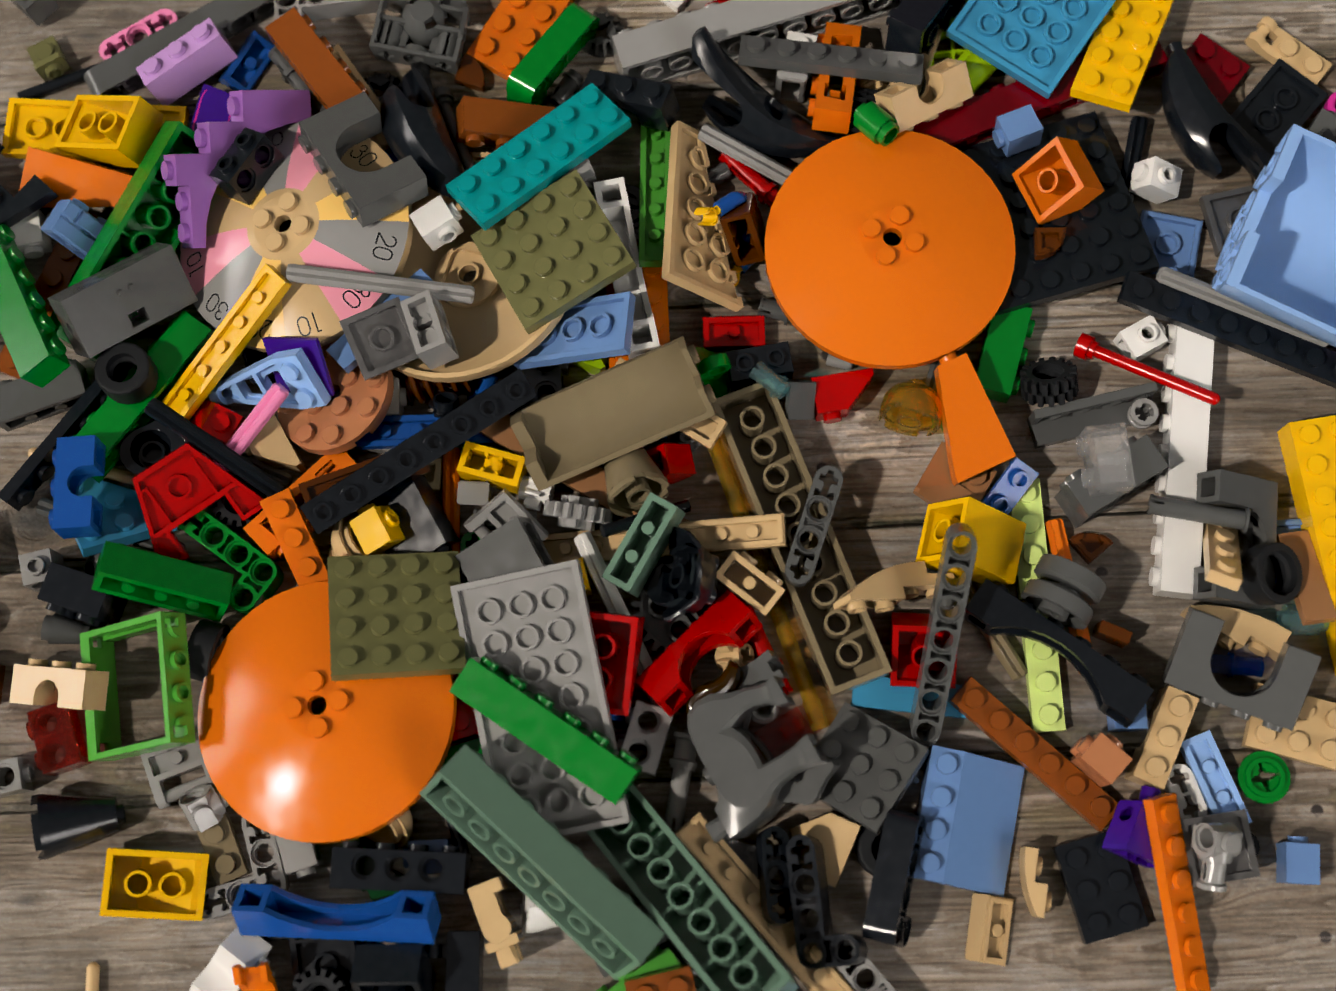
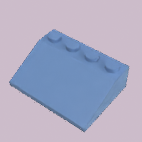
M932 745L928 748L930 753L925 762L916 813L923 815L925 822L914 879L1004 897L1025 768L965 751Z

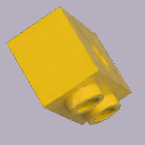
M465 441L456 469L461 479L489 482L493 488L500 490L506 488L509 492L518 494L523 476H527L528 473L525 467L524 456Z

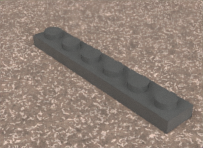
M750 35L741 36L738 65L895 83L901 82L913 85H921L924 54Z

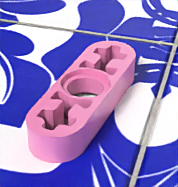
M160 9L105 39L99 47L101 58L104 61L112 57V49H116L117 53L126 49L124 42L132 46L134 44L133 39L138 33L143 32L150 36L153 34L150 30L151 27L156 32L163 29L162 22L165 20L172 24L179 20L177 15L170 9Z

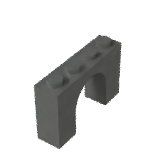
M365 91L299 122L301 136L298 137L302 149L306 154H312L314 157L313 162L321 175L326 174L334 195L343 198L346 212L351 219L356 217L362 227L370 225L429 196L427 177L411 155L382 169L371 172L356 171L341 162L343 155L351 147L383 132L380 112Z
M1223 469L1197 473V503L1243 511L1245 508H1250L1249 526L1245 534L1242 533V557L1249 548L1255 545L1276 543L1278 482ZM1268 556L1264 564V577L1268 587L1274 592L1276 567ZM1204 566L1194 568L1193 600L1250 611L1275 608V605H1259L1251 601L1245 594L1242 585H1240L1238 592L1205 581Z
M1189 607L1161 679L1163 682L1187 693L1188 691L1199 695V702L1218 708L1220 703L1231 708L1230 713L1242 719L1249 720L1251 716L1262 719V726L1281 733L1283 728L1293 731L1322 657L1284 642L1269 679L1261 687L1244 693L1229 691L1216 682L1211 670V656L1225 621L1219 617Z

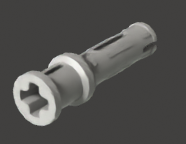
M674 731L673 737L676 738L673 758L669 759V764L673 771L664 822L672 829V822L675 817L674 832H677L684 825L691 772L696 770L698 763L695 762L696 749L690 734Z

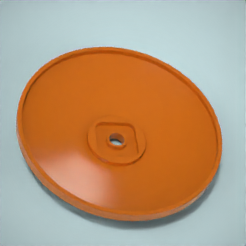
M907 130L898 133L896 138L887 146L873 143L861 132L850 134L826 144L805 158L788 176L775 197L767 220L764 241V259L770 287L778 305L792 325L807 340L826 353L851 364L876 369H907L931 364L948 354L961 350L973 341L994 318L1006 296L1014 271L1016 254L1013 223L1007 205L998 188L986 172L969 156L952 145L929 135ZM889 232L896 233L901 241L899 244L891 246L884 242L883 236Z
M328 581L314 582L291 588L267 599L243 617L225 637L211 661L208 676L203 680L197 713L198 737L204 764L211 780L227 803L244 819L270 834L292 841L315 844L338 843L363 837L389 825L408 811L422 797L419 793L440 771L448 754L456 723L457 700L456 696L449 692L454 684V676L451 674L331 681ZM323 697L326 700V709L321 714L314 715L311 711V705L315 699Z

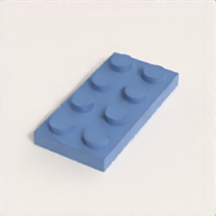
M628 291L583 300L564 313L556 327L539 346L513 365L523 370L629 355L636 297Z

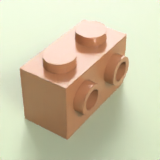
M1102 732L1093 736L1088 734L1085 738L1081 737L1069 751L1073 754L1069 761L1099 787L1112 785L1133 759L1121 749L1123 744L1116 737L1109 733L1104 735Z

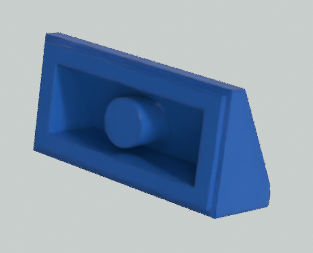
M255 30L252 31L237 51L236 55L238 58L229 63L218 81L235 91L252 90L270 63L271 59L268 57V53L275 45Z

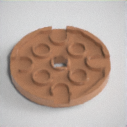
M334 342L321 348L334 391L340 388L339 396L322 407L308 409L278 408L279 422L287 437L303 450L317 455H333L345 452L356 447L357 444L355 442L368 432L373 433L385 418L394 391L392 370L366 381L359 366L347 374L326 351Z

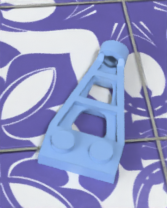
M302 348L278 351L219 381L208 396L211 402L221 406L233 403L257 405L273 385L268 374L278 371L291 391L280 408L308 409L326 406L332 399ZM254 378L262 393L251 392L245 380Z

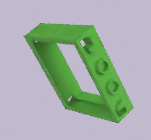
M159 611L80 633L81 662L96 664L97 671L109 672L105 711L85 710L88 761H116L196 743L185 613ZM157 630L165 737L122 746L114 642ZM93 641H97V647H93ZM100 744L105 745V751H100Z

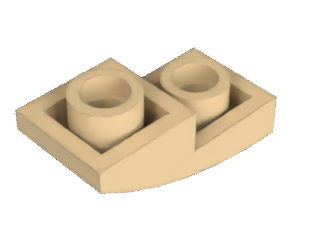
M1020 847L1019 872L1026 905L1032 917L1044 918L1045 912H1049L1051 909L1052 893L1047 892L1048 884L1035 882V877H1040L1043 859L1041 856H1038V848Z

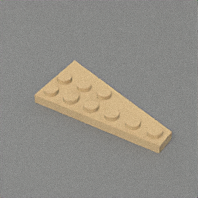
M678 120L671 126L661 278L737 312L744 305L742 297H737L734 284L738 280L736 272L730 269L727 255L731 253L720 222V216H718V221L714 226H698L697 224L702 221L703 215H694L697 207H713V196L717 194L715 183H710L707 172L710 162L706 145L698 139L699 130Z

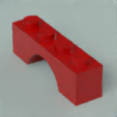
M727 590L674 643L670 644L666 651L652 665L648 666L635 681L672 717L694 695L691 686V676L700 658L712 649L721 646H733L741 649L763 627V624L752 610L731 591Z

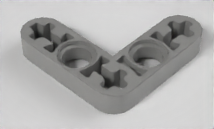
M242 817L241 826L253 875L206 889L204 903L207 902V896L210 899L225 897L230 909L226 910V904L214 906L212 914L210 910L203 909V919H217L232 914L231 909L235 901L233 893L241 883L269 884V873L261 874V868H271L277 865L278 870H271L273 879L280 880L281 886L279 888L288 892L290 887L289 878L285 873L275 838L276 835L270 834V839L264 838L254 842V836L260 837L257 827H251L250 822ZM261 829L262 834H268V832ZM263 844H269L274 850L273 858L267 863H262L257 857L258 848Z

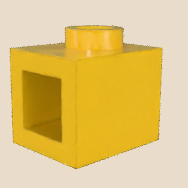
M375 503L368 504L357 511V517L349 521L365 555L382 554L406 539L399 526V518L389 505L376 506Z

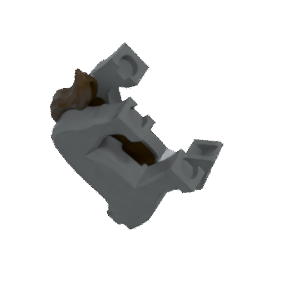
M771 650L765 651L755 660L742 667H739L735 661L729 660L724 672L717 679L694 689V695L686 703L687 728L692 743L705 766L703 768L705 778L712 786H716L718 792V802L714 809L718 817L705 824L714 842H719L723 839L727 842L733 838L749 837L772 820L786 803L816 804L820 800L830 778L840 767L839 762H828L826 756L818 752L815 744L818 742L813 734H806L793 747L774 758L763 741L748 729L751 713L756 709L769 705L783 708L796 705L791 696L788 697L782 689L785 685L783 680L790 677L776 652ZM804 771L802 781L796 782L792 779Z

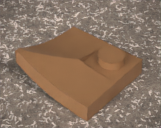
M942 441L913 493L928 504L969 496L981 502L997 471L990 469L954 486L950 476L946 445Z

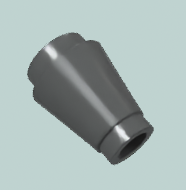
M57 613L53 616L46 615L42 623L41 640L48 641V644H80V633L91 631L92 626Z

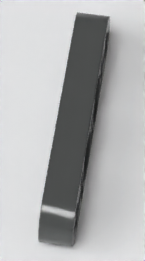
M823 466L817 470L785 565V579L789 584L796 587L805 586L813 577L840 494L843 476L841 471L834 466ZM827 474H832L833 481L837 482V485L831 484L827 497L822 496L821 492L824 482L819 480V478H825ZM816 491L820 495H813V493ZM817 502L824 504L828 510L827 516L823 519L813 518L809 512L812 504ZM807 532L813 533L818 539V545L814 549L803 548L799 541L801 535ZM795 551L803 556L814 557L813 561L806 558L804 571L808 572V575H802L800 579L794 578V572L790 570V567H797L800 559L799 555H794Z

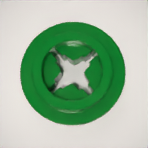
M1258 751L1251 753L1242 759L1239 768L1236 770L1238 773L1237 785L1241 787L1245 797L1250 798L1256 803H1274L1285 796L1290 786L1291 777L1286 763L1279 756L1271 752ZM1260 768L1263 773L1275 774L1274 777H1270L1271 779L1266 781V787L1263 786L1262 782L1256 783V781L1252 782L1251 780L1259 775L1258 769Z

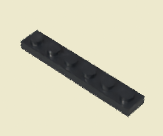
M133 365L123 368L118 373L116 381L122 382ZM96 379L0 491V498L17 511H20L23 506L29 504L34 498L37 489L44 481L49 480L53 476L55 467L52 462V452L56 449L57 437L76 435L86 424L88 416L92 412L97 411L106 401L107 394L100 388Z

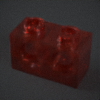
M56 702L27 712L29 720L26 723L27 733L30 739L35 742L37 753L34 755L38 769L43 771L44 775L57 776L92 764L91 761H88V749L77 709L58 708ZM55 716L57 726L53 731L49 732L47 723L51 717ZM63 746L66 754L64 759L58 763L55 754Z

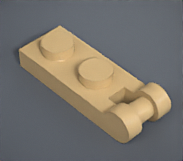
M1264 16L1257 24L1258 29L1251 32L1245 39L1246 45L1273 65L1280 58L1315 85L1319 83L1333 65L1279 28L1276 21L1267 16ZM1266 37L1274 41L1272 45L1266 42Z

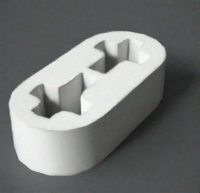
M1174 764L1164 790L1165 793H1176L1180 819L1192 818L1191 815H1184L1183 809L1187 808L1184 796H1186L1190 805H1196L1198 811L1194 812V817L1207 815V806L1193 772L1186 765ZM1174 770L1177 774H1184L1185 780L1181 781L1183 793L1178 784H1172L1170 778L1174 777Z

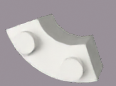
M236 927L219 945L211 961L191 984L189 991H242L238 985H234L232 967L236 964H241L242 968L259 966L261 962L267 961L270 964L267 956L271 951L272 945L260 936L241 935L238 927Z

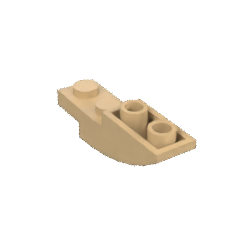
M925 561L894 565L871 575L853 586L833 603L834 610H847L849 614L861 613L867 609H875L876 613H885L894 610V605L902 600L913 599L919 595H926V599H933L937 573H927ZM954 573L946 574L947 577L955 579Z
M1215 605L1189 606L1225 621L1216 644L1226 650H1237L1244 647L1247 643L1249 645L1248 649L1254 654L1263 658L1267 656L1276 662L1283 643L1287 642L1292 633L1275 622L1243 610ZM1189 607L1182 610L1181 617L1185 618Z

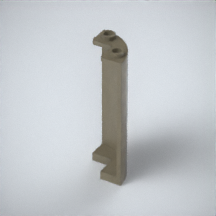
M684 336L512 411L510 413V426L524 451L525 467L538 491H542L716 415L712 403L717 402V398L710 383L704 385L696 365L701 360L694 344L688 346Z

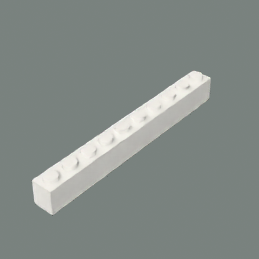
M1171 323L1168 324L1166 327L1168 341L1166 343H1169V351L1164 356L1163 372L1212 390L1214 340ZM1163 385L1161 402H1165V412L1161 414L1159 420V432H1163V442L1159 444L1158 451L1169 467L1156 477L1155 493H1159V496L1196 502L1197 473L1207 472L1211 404ZM1153 515V523L1157 524V533L1151 541V554L1155 555L1154 567H1151L1149 572V586H1153L1152 595L1191 600L1193 599L1194 568L1201 567L1203 523Z

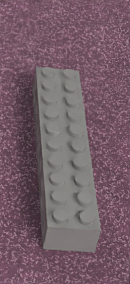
M730 0L723 3L714 2L700 10L680 12L675 17L667 20H653L646 26L637 29L627 28L621 30L617 35L612 36L614 61L619 75L665 83L703 71L692 59V37L703 26H706L714 40L735 62L739 58L742 35L786 39L789 30L818 36L819 33L825 34L826 22L857 25L888 15L892 8H897L900 5L901 0Z

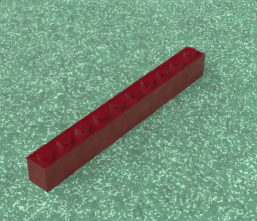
M1159 40L1142 81L1160 75L1164 70L1168 58ZM1086 52L1078 55L1048 99L1017 80L1006 86L1005 84H998L985 94L979 96L973 94L974 96L963 101V105L959 108L945 110L938 114V118L915 125L912 131L929 135L957 149H961L992 139V131L995 128L998 116L1031 104L1039 120L1084 104L1088 101L1070 97V91Z

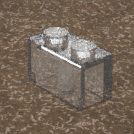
M1125 422L1086 426L1079 434L1080 437H1077L1076 447L1079 457L1083 456L1085 469L1081 471L1083 487L1088 488L1089 497L1129 493L1136 485Z

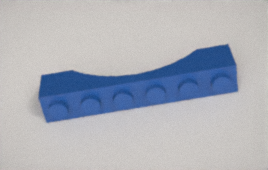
M241 883L231 909L240 934L245 936L417 944L435 943L442 917L434 891L401 890L390 897L374 902L337 904L304 898L275 885Z

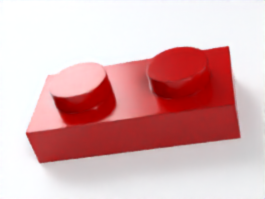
M764 316L703 317V348L707 350H736L765 345Z

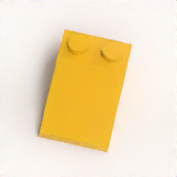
M77 94L54 147L61 151L114 166L138 168L159 132L164 115L141 96Z
M108 847L99 916L202 921L209 854Z

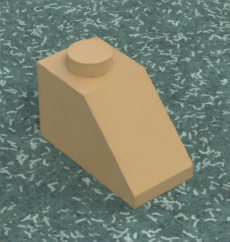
M274 413L245 452L248 456L254 455L260 462L299 473L307 471L293 442L287 437L278 416Z

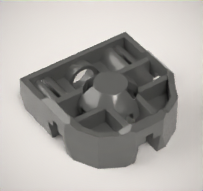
M380 0L369 43L371 52L378 60L404 65L423 62L429 65L431 70L457 74L465 46L467 26H470L471 22L466 0ZM385 8H388L390 12L401 13L402 17L386 15L384 12ZM434 20L436 25L426 30L425 24ZM445 22L459 24V28L446 26Z

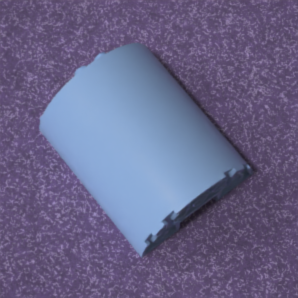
M1293 124L1275 148V154L1270 159L1268 165H1264L1252 188L1256 189L1257 192L1253 191L1239 210L1215 267L1217 273L1212 280V288L1228 298L1336 347V143Z

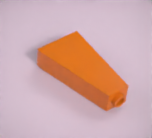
M28 147L19 191L36 175L59 195L58 198L42 208H54L58 201L72 200L73 198L82 201L88 207H115L134 174L46 149Z
M953 352L939 359L940 365L935 368L934 377L950 476L955 486L1016 457V454L967 353L957 356L956 352Z

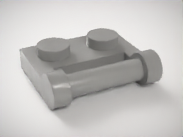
M506 488L477 513L470 516L463 525L470 533L474 532L482 539L491 533L483 524L487 519L496 528H499L516 516L530 518L542 542L549 534Z
M198 732L195 733L196 743L140 755L154 800L160 810L171 806V802L180 799L181 794L197 785L211 784L216 787L204 764ZM203 767L204 776L168 790L164 788V781Z

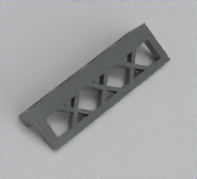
M1156 381L1065 402L1061 406L1057 404L1054 407L1048 406L1033 410L1027 422L1035 449L1131 427L1132 425L1127 419L1129 407L1141 398L1153 401L1152 397L1158 391ZM1144 407L1135 411L1136 415L1140 414L1138 417L1140 420L1144 421L1150 416L1149 412L1145 413L1147 409Z

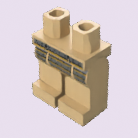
M504 875L467 889L485 939L489 941L485 944L487 954L496 953L501 969L519 963L524 959L518 942L525 939L522 929L516 931V919L507 911L501 894V890L509 888Z

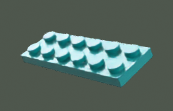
M591 83L446 184L447 192L486 231L631 128V119Z

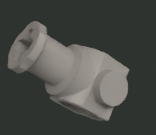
M211 784L195 786L181 794L178 801L192 829L200 832L219 823L224 813H226L225 807L229 806L217 788Z
M1200 822L1193 825L1191 844L1197 857L1202 860L1200 879H1197L1196 884L1198 888L1214 892H1226V865L1231 864L1233 857L1241 853L1243 832L1239 831L1233 823Z

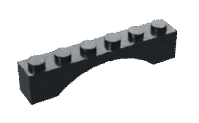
M986 578L966 606L964 619L987 635L1024 637L1040 642L1058 652L1083 676L1094 695L1098 710L1127 729L1134 722L1154 692V689L1148 686L1149 682L1136 673L1130 674L1120 667L1121 664L1112 656L1107 654L1101 655L1092 649V644L1081 636L1074 637L1065 631L1064 625L1052 617L1047 619L1038 613L1037 608L1031 602L1025 599L1019 600L1009 593L1010 590L1001 582H992Z

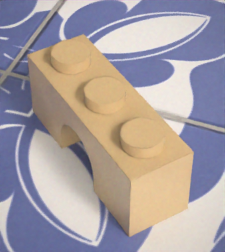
M947 58L924 69L926 87L920 97L915 85L898 82L875 93L876 104L896 119V124L900 127L899 133L905 130L912 131L915 125L921 122L932 121L938 118V114L945 110L959 108L963 105V101L974 96L966 61Z
M29 658L28 665L14 664L9 703L105 711L109 672L97 671L96 664L76 663V668L73 669L72 662L52 660L50 667L48 666L49 660Z
M1170 685L1159 689L1148 719L1151 720L1149 730L1140 747L1135 749L1132 757L1133 760L1129 764L1125 779L1141 786H1151L1159 790L1165 789L1199 698Z

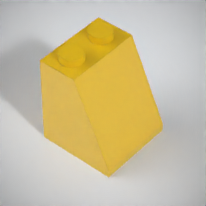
M970 496L928 504L915 562L925 561L926 568L938 571L947 529L955 523H964L972 528L977 540V553L971 580L983 584L987 578L992 582L999 581L1004 585L1015 584L1021 549L1024 543L1026 523ZM960 535L953 540L952 544L956 547H964L968 544L970 538ZM954 567L947 573H954V576L960 577L963 570Z

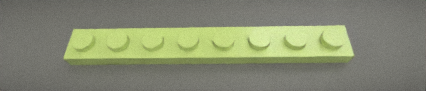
M1040 478L1034 480L1009 514L1027 524L1018 564V573L1016 575L1019 600L1022 599L1021 594L1030 579H1038L1034 569L1043 554H1048ZM1022 637L1024 664L1028 671L1026 674L1031 728L1036 733L1065 731L1066 724L1058 652L1040 642Z

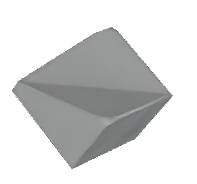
M458 482L457 504L479 505L484 507L493 499V489L489 482Z

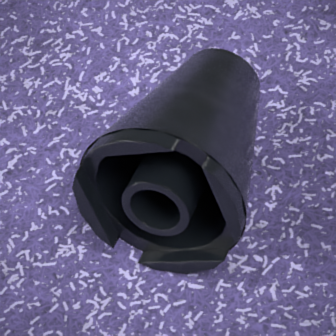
M38 794L31 797V805L37 804L38 813L31 814V824L36 851H41L38 856L39 860L50 859L120 831V824L126 823L124 804H118L116 798Z

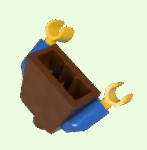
M734 191L714 202L713 207H697L695 209L694 215H703L702 221L697 224L698 226H714L718 221V216H720V222L735 261L733 263L734 267L731 270L736 272L738 280L734 284L736 287L740 281V273L744 274L754 263L765 261V225L754 193Z

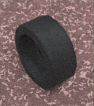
M1283 543L1259 544L1249 548L1241 558L1243 578L1241 585L1251 601L1259 605L1286 604L1295 599L1302 585V566L1298 556L1289 546ZM1268 556L1274 562L1278 574V582L1274 592L1268 587L1264 577V564Z
M202 619L197 623L188 641L190 679L203 682L204 678L208 676L211 661L217 649L231 631L227 624L208 619Z

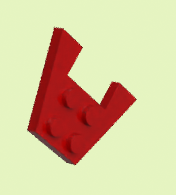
M188 442L132 478L154 551L159 555L178 560H186L189 554L172 532L174 528L224 495L242 521L261 510L262 506L259 501L265 499Z

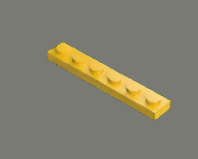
M265 263L162 400L164 404L189 421L292 286L274 266Z

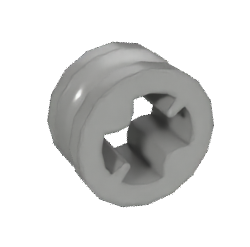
M1147 398L1136 400L1127 411L1129 423L1137 429L1150 427L1159 415L1157 405ZM1141 407L1147 409L1145 413H1150V416L1144 421L1138 418L1140 414H1135V411H1138Z

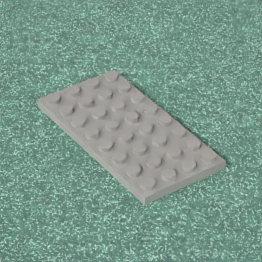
M579 559L450 586L459 635L465 641L466 664L471 657L482 658L483 655L490 657L500 664L499 671L508 677L510 674H514L523 679L528 684L526 686L527 690L535 695L540 692L551 698L555 702L553 706L555 709L563 714L565 711H569L583 721L580 726L591 733L593 730L601 732L610 739L608 745L618 751ZM474 709L484 762L495 773L504 776L509 786L519 796L527 798L541 817L552 822L558 828L561 836L630 823L632 821L627 794L620 803L614 805Z

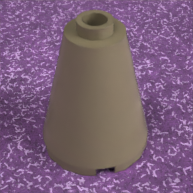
M643 447L604 463L607 503L611 511L616 515L633 516L632 511L641 509L650 492L664 500L668 497V480Z

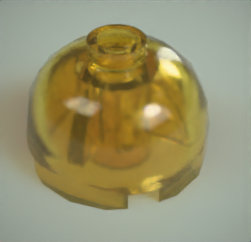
M910 379L909 381L895 384L884 395L878 419L880 421L883 418L885 420L884 426L899 434L917 436L918 431H927L926 436L933 435L939 431L942 421L939 395L926 385L924 381L919 379Z

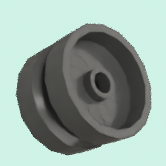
M1043 554L1034 569L1038 579H1030L1027 582L1021 598L1031 602L1037 608V612L1045 617H1052L1064 626L1084 630L1094 614L1090 605L1098 604L1107 589L1105 582L1089 569L1076 562L1053 554Z

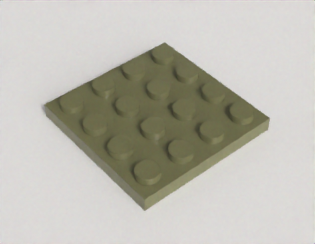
M577 169L543 189L486 231L480 229L470 235L528 334L536 331L637 267Z
M458 551L327 557L331 681L451 675L462 672L466 665L465 641L459 635L450 586L460 584L459 561L455 557Z

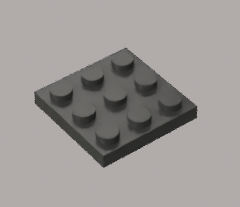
M845 702L816 747L821 755L824 754L828 762H839L840 764L836 773L827 783L819 801L879 836L888 810L896 808L929 755V749ZM804 771L798 775L795 780L796 782L802 781Z

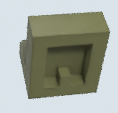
M53 35L26 48L34 63L33 66L36 72L45 82L61 77L64 72L72 69Z

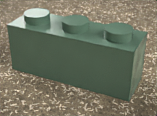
M650 492L602 577L638 597L668 546L673 527L680 525L685 513L677 506Z

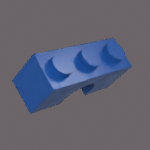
M96 435L57 437L56 449L52 452L55 479H52L50 483L53 509L49 511L48 519L52 530L63 539L102 536L103 505L92 495H78L79 488L86 479L104 476L106 446Z

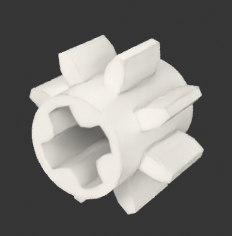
M524 475L519 486L518 498L524 499L523 505H526L525 508L540 511L541 505L545 504V500L552 501L555 485L538 491L532 478Z

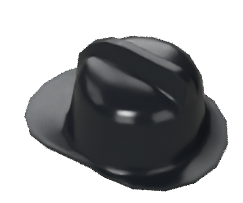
M153 421L134 430L125 437L120 446V459L127 470L137 475L187 441L157 421Z

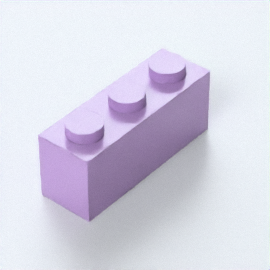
M209 17L176 41L171 42L163 50L146 59L135 69L144 85L162 105H170L237 59L238 56L226 37Z

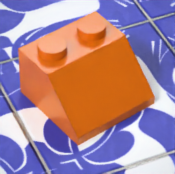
M1058 136L1012 173L1033 216L1040 225L1084 208L1105 191L1078 141Z

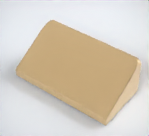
M973 893L965 951L966 960L1006 966L1014 899Z

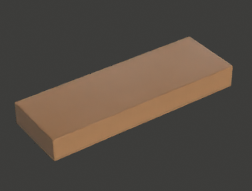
M1303 530L1277 534L1276 543H1283L1289 546L1298 556L1302 566V585L1294 599L1302 626L1334 622L1336 620V611L1309 531Z

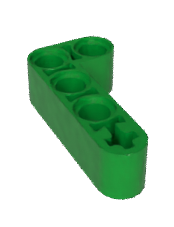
M571 3L511 72L506 84L507 101L545 106L547 89L591 39L598 28L600 19L578 4Z
M205 510L194 515L196 519L205 524L201 529L192 524L189 519L178 526L242 574L231 590L229 602L238 612L247 615L258 605L271 598L281 586L284 580V573L281 567ZM223 531L222 541L219 544L212 545L213 535L216 532ZM247 549V559L244 562L237 563V553L240 550ZM272 567L273 574L271 578L267 581H261V572L265 568ZM252 592L253 600L251 604L241 607L242 596Z

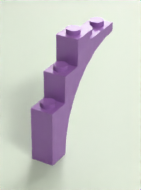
M310 90L229 91L230 97L227 100V110L231 116V121L197 123L194 141L199 149V154L163 155L164 161L161 163L162 178L165 180L166 186H178L175 204L177 210L180 211L178 238L182 242V248H206V223L211 199L218 185L209 174L216 166L218 160L224 156L233 144L237 135L245 127L265 134L275 128L290 123H297L311 117Z

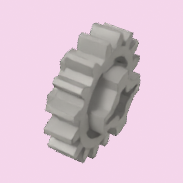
M562 495L561 502L545 500L543 515L558 518L557 526L595 531V524L603 525L612 522L613 512L610 509L598 507V499Z

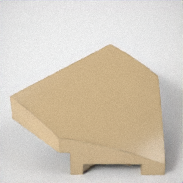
M830 812L791 828L790 831L792 837L806 835L820 841L824 850L827 884L836 888L862 826ZM806 845L805 848L800 849V855L803 856L805 853L810 852V847ZM812 865L803 866V869H811V870H812V869H813V866H812Z

